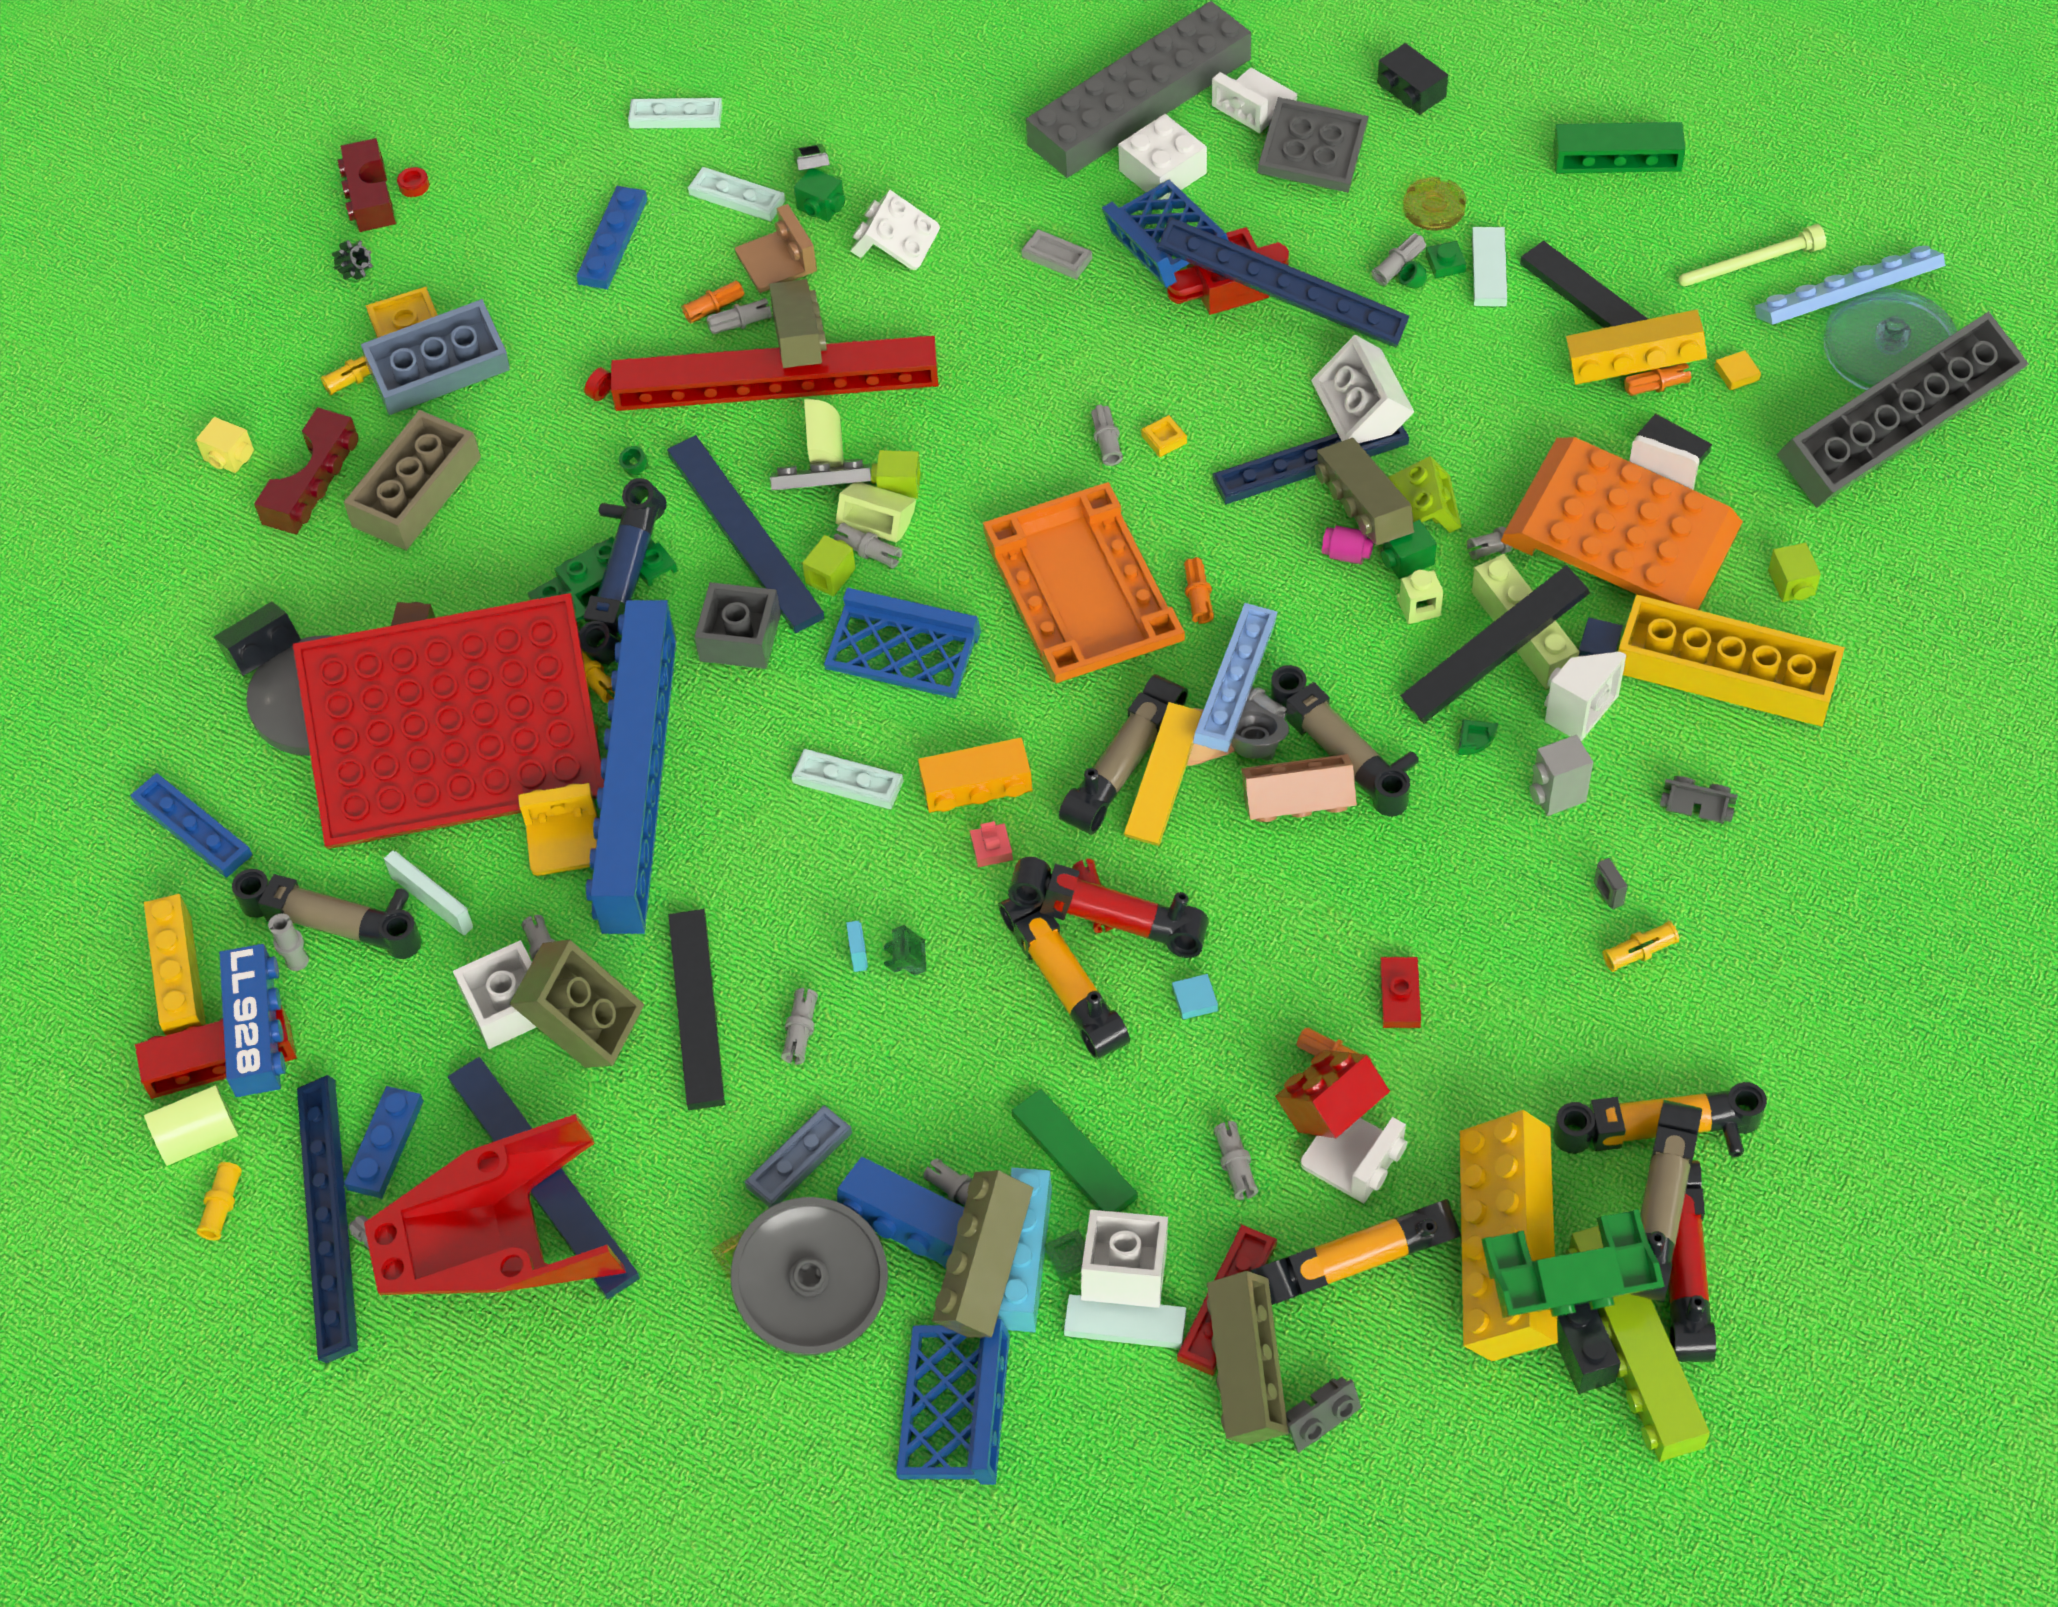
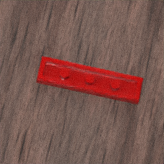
M1241 1224L1214 1281L1268 1264L1277 1246V1239ZM1207 1293L1177 1354V1361L1214 1376L1217 1370V1361L1212 1347L1213 1328L1211 1315L1207 1307V1299L1209 1297Z

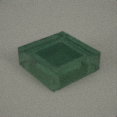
M1079 1229L1045 1244V1253L1060 1281L1081 1272L1085 1241Z

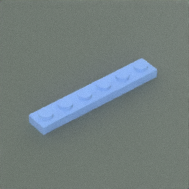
M1917 246L1912 248L1908 254L1885 257L1879 264L1873 266L1862 265L1854 268L1852 273L1826 277L1823 283L1799 286L1793 293L1773 295L1766 299L1767 302L1755 305L1756 318L1773 325L1943 267L1945 266L1944 254L1930 249L1929 246Z
M1244 603L1195 731L1194 744L1228 753L1273 631L1277 611Z

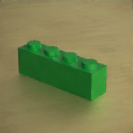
M1682 122L1556 124L1553 145L1556 174L1682 172L1686 150Z

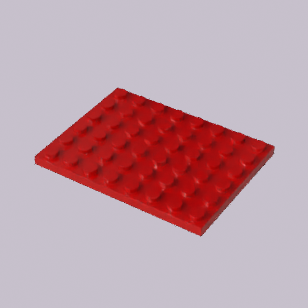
M571 593L293 644L324 845L327 849L521 813L518 795L530 793L534 790H550L566 787L570 784L589 783L593 798L597 799L598 788L604 787V779L601 777L600 750Z

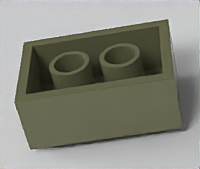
M571 940L542 943L510 1002L514 1009L585 1068L614 1065L645 1005Z

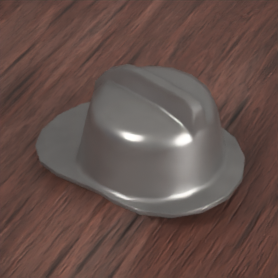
M1247 700L1231 742L1232 747L1237 754L1251 759L1262 758L1270 761L1275 755L1278 742L1285 739L1289 733V726L1284 718Z

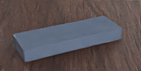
M825 1105L822 1106L744 1181L746 1188L769 1208L781 1203L852 1134L851 1126Z

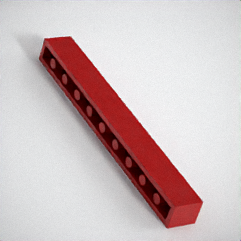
M935 336L826 344V351H821V364L783 368L779 347L611 360V392L616 411L938 387Z

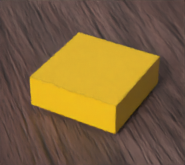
M1746 350L1718 359L1715 362L1714 368L1730 391L1760 380L1761 372Z
M1170 415L1141 429L1143 439L1159 458L1187 444V435Z

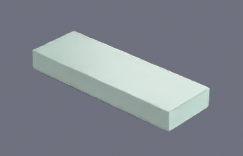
M631 99L628 118L629 128H720L722 99Z
M705 167L701 168L688 187L689 195L767 221L773 220L777 214L776 208L782 206L785 202L783 192Z
M1473 227L1474 306H1506L1505 227Z
M808 749L803 750L791 776L794 784L887 809H892L904 782L902 774Z
M391 851L384 858L393 880L463 936L473 928L467 908L399 853Z
M1069 1294L1064 1336L1180 1349L1183 1343L1186 1307L1160 1304V1308L1084 1301L1081 1300L1080 1295Z

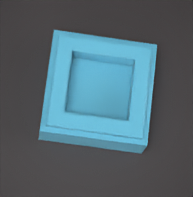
M859 921L846 922L854 972L865 971L868 968L862 925Z
M1208 974L1172 982V990L1182 1020L1218 1011V1003Z

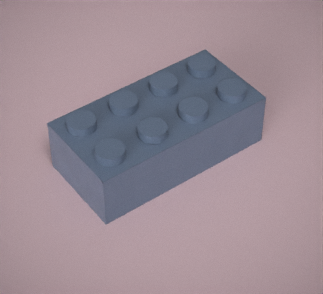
M483 299L360 344L366 365L388 415L510 370L507 352Z

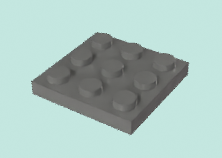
M1278 97L1257 173L1349 193L1369 116Z

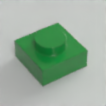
M1457 241L1426 247V258L1435 279L1466 272L1467 263Z

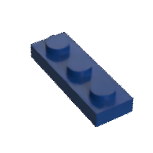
M386 1086L344 1182L347 1191L383 1198L424 1102L421 1094Z

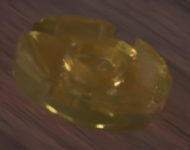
M1438 177L1420 179L1408 187L1407 193L1404 196L1403 211L1406 218L1413 225L1425 230L1438 231L1448 229L1459 223L1465 214L1466 196L1464 191L1455 182L1450 180L1447 183L1440 181Z

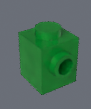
M810 168L794 186L797 209L811 217H817L828 222L836 212L838 213L842 210L845 204L842 180L815 168Z
M1421 520L1413 522L1414 533L1383 543V550H1381L1382 561L1388 569L1392 568L1398 579L1435 564L1437 543Z

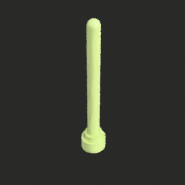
M1819 224L1805 227L1798 237L1684 273L1679 276L1678 282L1681 286L1685 287L1800 249L1803 251L1809 250L1810 252L1824 249L1826 247V236L1823 228Z

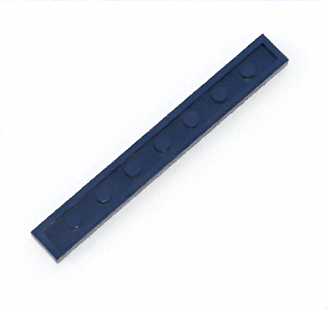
M1169 217L1157 247L1162 252L1395 348L1399 344L1409 319L1407 314L1172 217Z
M695 435L668 448L669 458L761 587L777 590L781 615L793 632L796 634L825 619L821 607L698 437Z
M480 1057L447 1076L451 1085L493 1142L532 1129ZM562 1168L531 1190L530 1194L574 1255L608 1245L622 1262L626 1273L592 1278L607 1300L640 1279L636 1269Z
M328 1075L297 1088L318 1360L326 1364L358 1351L335 1079Z

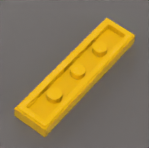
M1168 702L1124 832L1125 837L1160 846L1194 745V735L1202 716V711Z

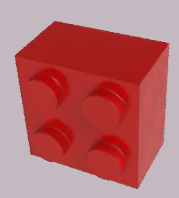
M1325 1050L1311 1060L1312 1065L1303 1073L1290 1077L1284 1083L1285 1088L1275 1097L1299 1133L1336 1139L1385 1097L1390 1090L1368 1055Z

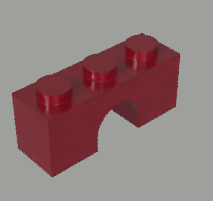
M377 138L341 145L343 158L337 159L341 177L347 178V180L341 182L345 198L351 199V202H346L350 221L356 220L359 232L395 225L396 220L392 201L386 185L387 176Z

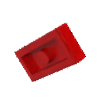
M1381 957L1383 1028H1420L1421 1009L1418 957Z

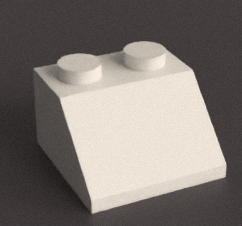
M1612 652L1572 657L1562 669L1557 667L1552 672L1547 683L1550 691L1544 702V706L1547 707L1545 722L1570 737L1577 735L1580 741H1582L1619 696L1626 654Z

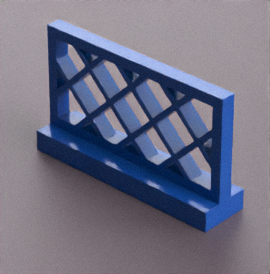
M1170 179L1120 208L1113 202L1102 207L1111 233L1166 288L1177 282L1174 272L1190 264L1179 258L1173 259L1172 255L1157 249L1158 242L1162 237L1169 217L1186 224L1187 222H1199L1196 228L1229 241L1227 234ZM1167 193H1171L1169 199L1158 200ZM1185 208L1183 213H1172L1173 209ZM1164 209L1162 214H1151L1153 210ZM1138 210H1144L1142 215H1131ZM1146 224H1157L1154 229H1145Z
M847 588L843 597L845 605L824 662L825 669L956 699L974 643H978L981 634L978 617ZM850 617L865 620L868 625L867 628L852 636L847 630ZM888 625L897 627L900 635L883 643L877 631ZM919 633L929 634L933 642L916 651L910 638ZM873 634L879 646L862 654L856 642ZM952 640L965 642L962 651L950 658L942 647ZM905 641L912 653L895 662L888 650ZM850 645L858 656L847 663L835 661L838 652ZM938 649L944 661L927 669L920 657ZM884 652L890 665L881 670L870 669L866 661ZM917 660L923 672L912 678L903 676L899 669ZM949 667L954 675L951 686L936 684L932 676Z
M997 1319L992 1337H980L979 1348L967 1359L956 1348L967 1338L966 1336L941 1325L913 1326L896 1472L899 1479H977L980 1485H996L1010 1334L1002 1319ZM939 1337L945 1345L928 1359L921 1352L922 1338ZM952 1351L962 1363L948 1376L944 1377L935 1365ZM921 1359L924 1363L919 1367ZM978 1361L976 1369L973 1365ZM969 1369L976 1376V1384L962 1396L952 1384ZM931 1370L941 1382L923 1396L917 1389V1383L921 1377ZM948 1388L959 1400L941 1415L931 1402ZM917 1396L920 1400L915 1404ZM974 1399V1405L972 1406L969 1402ZM927 1407L937 1419L922 1433H919L913 1427V1419ZM966 1407L973 1414L972 1422L958 1433L948 1421ZM944 1425L955 1438L937 1453L926 1440ZM912 1433L916 1437L913 1441H911ZM968 1437H970V1445L965 1441ZM922 1444L933 1455L922 1467H908L909 1456ZM962 1444L969 1452L967 1467H950L944 1459Z

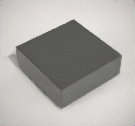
M1610 858L1598 862L1594 884L1608 906L1613 910L1624 905L1628 885Z

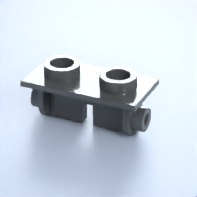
M1674 776L1673 780L1666 779L1664 789L1671 790L1670 794L1663 792L1660 806L1666 807L1667 812L1691 816L1694 804L1701 805L1698 818L1723 824L1724 821H1732L1735 808L1728 807V803L1735 805L1738 795L1732 794L1731 788L1718 784H1710L1709 788L1695 785V780L1683 776Z
M1340 1377L1338 1380L1332 1378L1327 1384L1310 1395L1311 1400L1315 1403L1314 1406L1311 1407L1303 1400L1286 1412L1288 1433L1291 1434L1298 1453L1310 1444L1318 1441L1324 1434L1362 1408L1354 1382L1351 1379L1346 1381L1343 1377Z

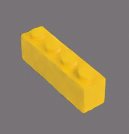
M1697 309L1566 336L1575 385L1707 359L1704 330Z
M180 894L144 902L159 1025L165 1035L181 1032L190 1026L206 1025L191 915Z

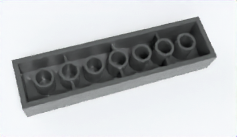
M1212 1L1206 3L1027 117V146L1062 175L1069 178L1118 146L1119 143L1212 85V78L1219 72L1227 75L1251 59V31Z
M1988 311L1792 438L1776 455L1814 506L1818 508L2011 381L2029 363Z

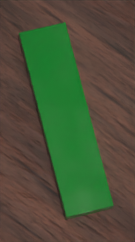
M1039 1089L1011 1110L1012 1117L1098 1210L1121 1212L1138 1199L1137 1191L1042 1089Z

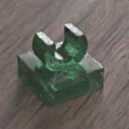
M905 925L892 929V941L884 945V950L893 955V958L885 961L884 966L893 972L901 971L904 968L914 976L926 972L925 939Z

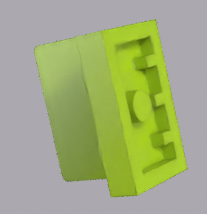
M1431 456L1388 477L1411 504L1413 522L1421 520L1423 523L1432 518L1436 524L1440 523L1449 533L1462 527L1450 475Z

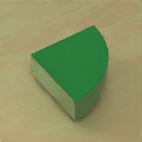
M1463 719L1458 755H1471L1486 749L1496 736L1498 723Z

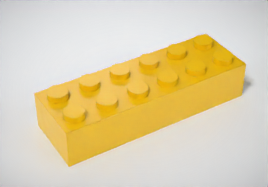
M1636 594L1618 652L1626 654L1623 671L1625 676L1823 727L1845 647Z
M1520 1110L1460 1131L1463 1346L1490 1361H1496L1558 1343L1557 1317H1552L1550 1310L1506 1318L1502 1317L1495 1280L1489 1277L1481 1240L1486 1237L1524 1231L1532 1262L1555 1257L1551 1131L1548 1125L1525 1110Z

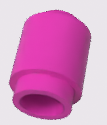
M1337 525L1335 528L1327 527L1323 537L1322 554L1329 555L1330 559L1362 565L1364 558L1370 559L1374 542L1368 538V535H1363L1359 529Z

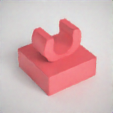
M995 821L980 824V829L970 830L978 868L1013 860L1005 823L996 825Z

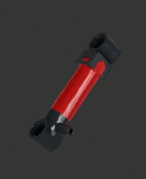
M1024 857L1016 863L1008 896L1012 902L1020 907L1036 908L1042 904L1040 910L1042 914L1061 920L1065 919L1066 914L1074 915L1166 944L1168 949L1179 957L1192 958L1202 952L1209 919L1202 910L1187 906L1189 897L1183 892H1177L1171 906L1167 907L1078 879L1080 871L1056 863L1051 874L1050 866L1044 860L1036 857Z
M1692 1160L1668 1284L1671 1315L1670 1343L1679 1362H1714L1716 1356V1332L1714 1323L1711 1322L1702 1224L1705 1215L1703 1189H1701V1166L1698 1160Z

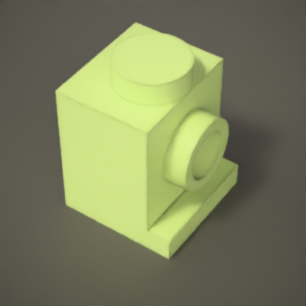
M1417 570L1412 575L1401 578L1400 593L1397 594V600L1408 624L1441 616L1443 589L1434 570L1429 572ZM1427 600L1428 606L1416 608L1417 602Z

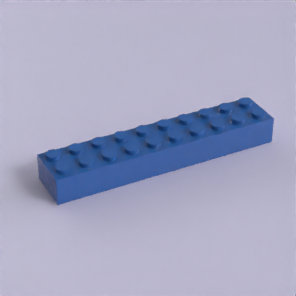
M626 600L625 613L620 614L618 618V630L622 638L621 642H616L615 661L618 663V671H612L611 676L612 691L615 692L614 699H609L608 718L612 721L611 728H606L604 734V744L608 754L607 758H602L601 777L604 779V787L598 788L597 805L598 809H601L600 818H595L593 825L597 846L590 850V868L594 871L593 879H587L586 898L587 901H592L593 920H598L602 934H645L677 643L667 600Z

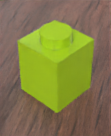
M879 450L878 463L871 466V483L877 484V487L911 498H918L921 477L919 451Z
M826 535L822 537L802 562L805 583L833 597L856 569L853 548L842 540H835Z
M1807 543L1773 549L1768 571L1782 602L1795 599L1804 600L1816 595L1821 573Z

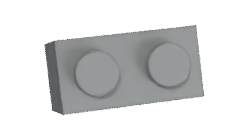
M1577 735L1537 749L1530 794L1536 805L1541 804L1547 816L1582 804L1587 800L1593 760Z

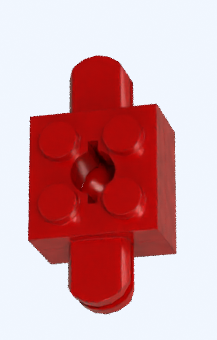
M1247 227L1226 233L1230 242L1289 266V251L1285 245L1276 242L1258 248ZM1192 263L1187 265V269L1174 272L1177 282L1167 287L1168 298L1172 302L1181 304L1201 298L1209 315L1269 298L1267 294Z

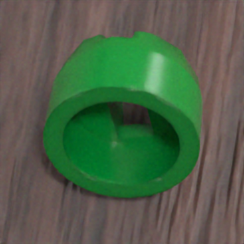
M1409 261L1400 270L1399 281L1408 288L1418 289L1427 281L1426 269L1415 261Z
M627 447L619 456L620 465L630 475H639L647 468V456L640 447ZM633 457H634V458L636 459V461L638 462V463L635 464V465H632V464L630 463V460H631Z

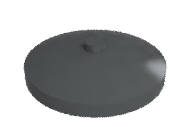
M321 635L306 637L301 639V641H299L298 643L333 636ZM291 646L258 667L248 687L247 709L254 728L268 744L283 752L310 756L294 649Z
M801 1197L776 1204L760 1214L741 1236L731 1265V1290L735 1306L744 1323L766 1344L777 1350L794 1355L817 1356L828 1354L854 1342L875 1320L887 1290L888 1267L886 1256L875 1231L866 1220L851 1208L825 1198Z

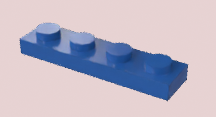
M616 186L577 273L578 285L609 289L648 200L646 190Z
M158 773L153 775L130 795L134 804L225 878L253 855L245 843Z

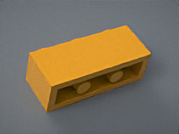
M1022 737L918 759L920 779L929 813L935 811L945 812L955 807L969 804H983L989 800L1007 796L1017 797L1032 791L1031 770Z

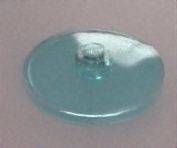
M1879 288L1841 301L1834 308L1828 318L1824 332V349L1830 364L1843 378L1859 388L1868 390L1956 333L1957 329L1949 315L1930 299L1903 289Z

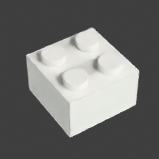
M1166 114L1118 144L1119 171L1145 192L1150 191L1169 179L1182 190L1207 173V146ZM1167 193L1158 200L1169 199L1171 193Z
M521 940L453 971L461 994L488 1049L536 1028L534 1024L510 1005L514 994L532 963Z
M1090 1210L1081 1269V1300L1160 1308L1167 1252L1168 1217Z

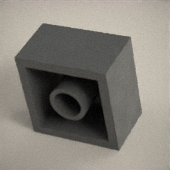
M710 582L694 636L699 661L767 669L781 616L777 590Z

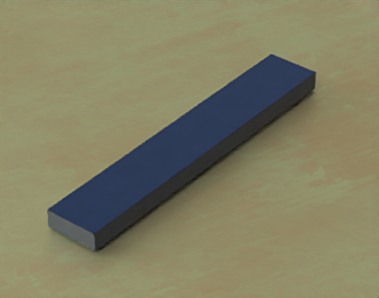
M1401 425L1390 436L1362 442L1359 445L1372 457L1408 445L1409 436L1403 425ZM1338 433L1213 473V482L1226 505L1316 475L1315 465L1318 464L1317 450L1339 443L1341 439Z

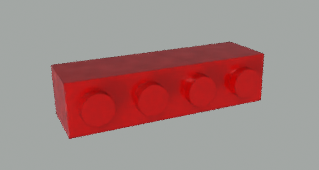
M281 1005V1010H276V1020L279 1019L281 1022L284 1039L282 1042H278V1051L283 1053L284 1060L287 1062L297 1059L290 1021ZM223 1018L220 1021L202 1026H190L181 1032L170 1035L154 1036L147 1041L135 1044L141 1083L151 1099L226 1079Z

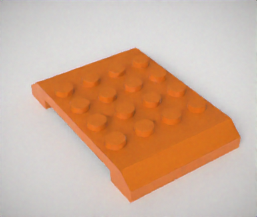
M1576 437L1556 438L1503 533L1501 542L1531 556L1535 549L1540 550L1634 594L1699 610L1743 521L1726 504Z
M1109 482L983 522V531L990 553L1049 678L1055 684L1185 641V631L1173 608H1168L1121 515V505Z

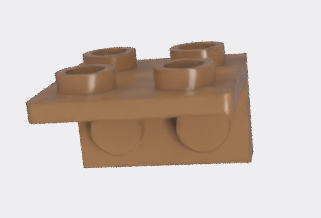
M788 204L776 208L778 222H775L776 232L735 247L738 259L760 293L770 290L769 283L793 281L817 271L813 243Z

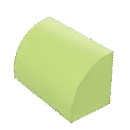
M804 399L807 448L810 464L829 462L830 467L843 466L841 420L838 411L824 401Z
M855 482L839 494L835 524L846 523L848 526L863 533L871 532L879 538L898 542L909 526L915 509L916 499L862 482Z
M216 1085L144 1115L154 1142L167 1166L238 1136L228 1107Z

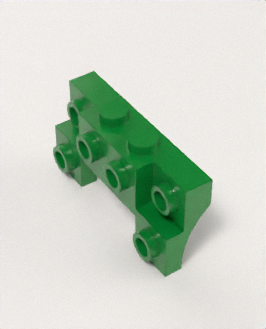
M613 536L601 543L595 544L589 550L566 560L560 566L554 568L556 577L528 592L529 600L571 593L576 621L584 619L590 596L597 597L613 546ZM651 538L639 574L648 587L653 585V579L669 570L673 574L678 571L675 561L659 542L654 543Z
M1639 1209L1597 1218L1603 1248L1545 1258L1533 1262L1524 1231L1481 1239L1489 1277L1495 1280L1502 1317L1506 1318L1546 1310L1551 1311L1552 1317L1576 1313L1574 1305L1589 1302L1590 1309L1594 1310L1615 1305L1613 1298L1665 1287L1660 1264L1647 1239Z

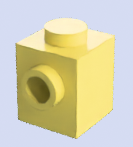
M216 417L210 421L195 439L204 461L209 462L217 469L224 468L234 473L250 459L254 452L246 429Z

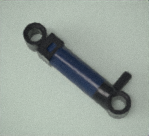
M644 478L633 479L625 486L622 493L625 506L602 503L598 509L600 516L621 519L597 597L590 596L584 615V619L588 623L579 632L583 651L602 664H609L615 661L616 642H621V637L617 634L619 633V615L625 613L626 600H632L655 522L666 510L667 502L665 496L649 480ZM648 496L647 500L644 503H641L642 500ZM604 638L603 643L597 647L599 641Z

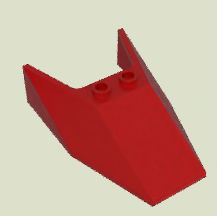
M574 1114L468 1150L365 1221L364 1227L377 1292L380 1295L496 1293L626 1273L624 1265L608 1245L551 1264L544 1262L531 1206L530 1192L537 1184L595 1144L593 1136L579 1117Z

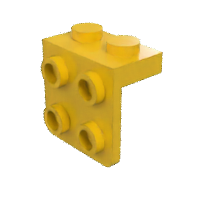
M570 784L562 788L534 790L530 793L518 795L519 807L526 825L529 862L532 874L540 876L590 867V850L597 846V839L594 838L593 832L597 811L590 784Z

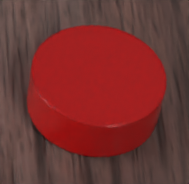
M418 167L407 168L397 177L399 190L407 197L421 196L430 186L427 173Z
M602 367L597 368L585 384V395L594 401L602 400L611 390V372Z

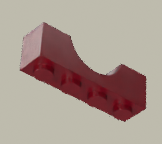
M316 408L302 430L312 457L308 464L298 473L286 478L270 479L254 503L262 525L297 535L303 524L309 521L312 510L317 502L325 496L328 485L334 476L341 471L343 462L350 451H353L357 446L359 438L352 417Z

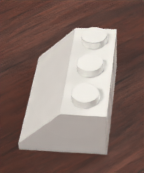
M1354 335L1311 380L1341 441L1354 438L1358 443L1390 436L1414 413L1382 350L1357 335Z

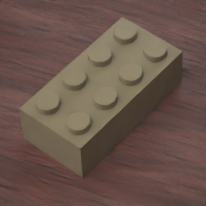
M419 410L345 499L344 505L352 527L407 551L480 460L481 456L474 433Z

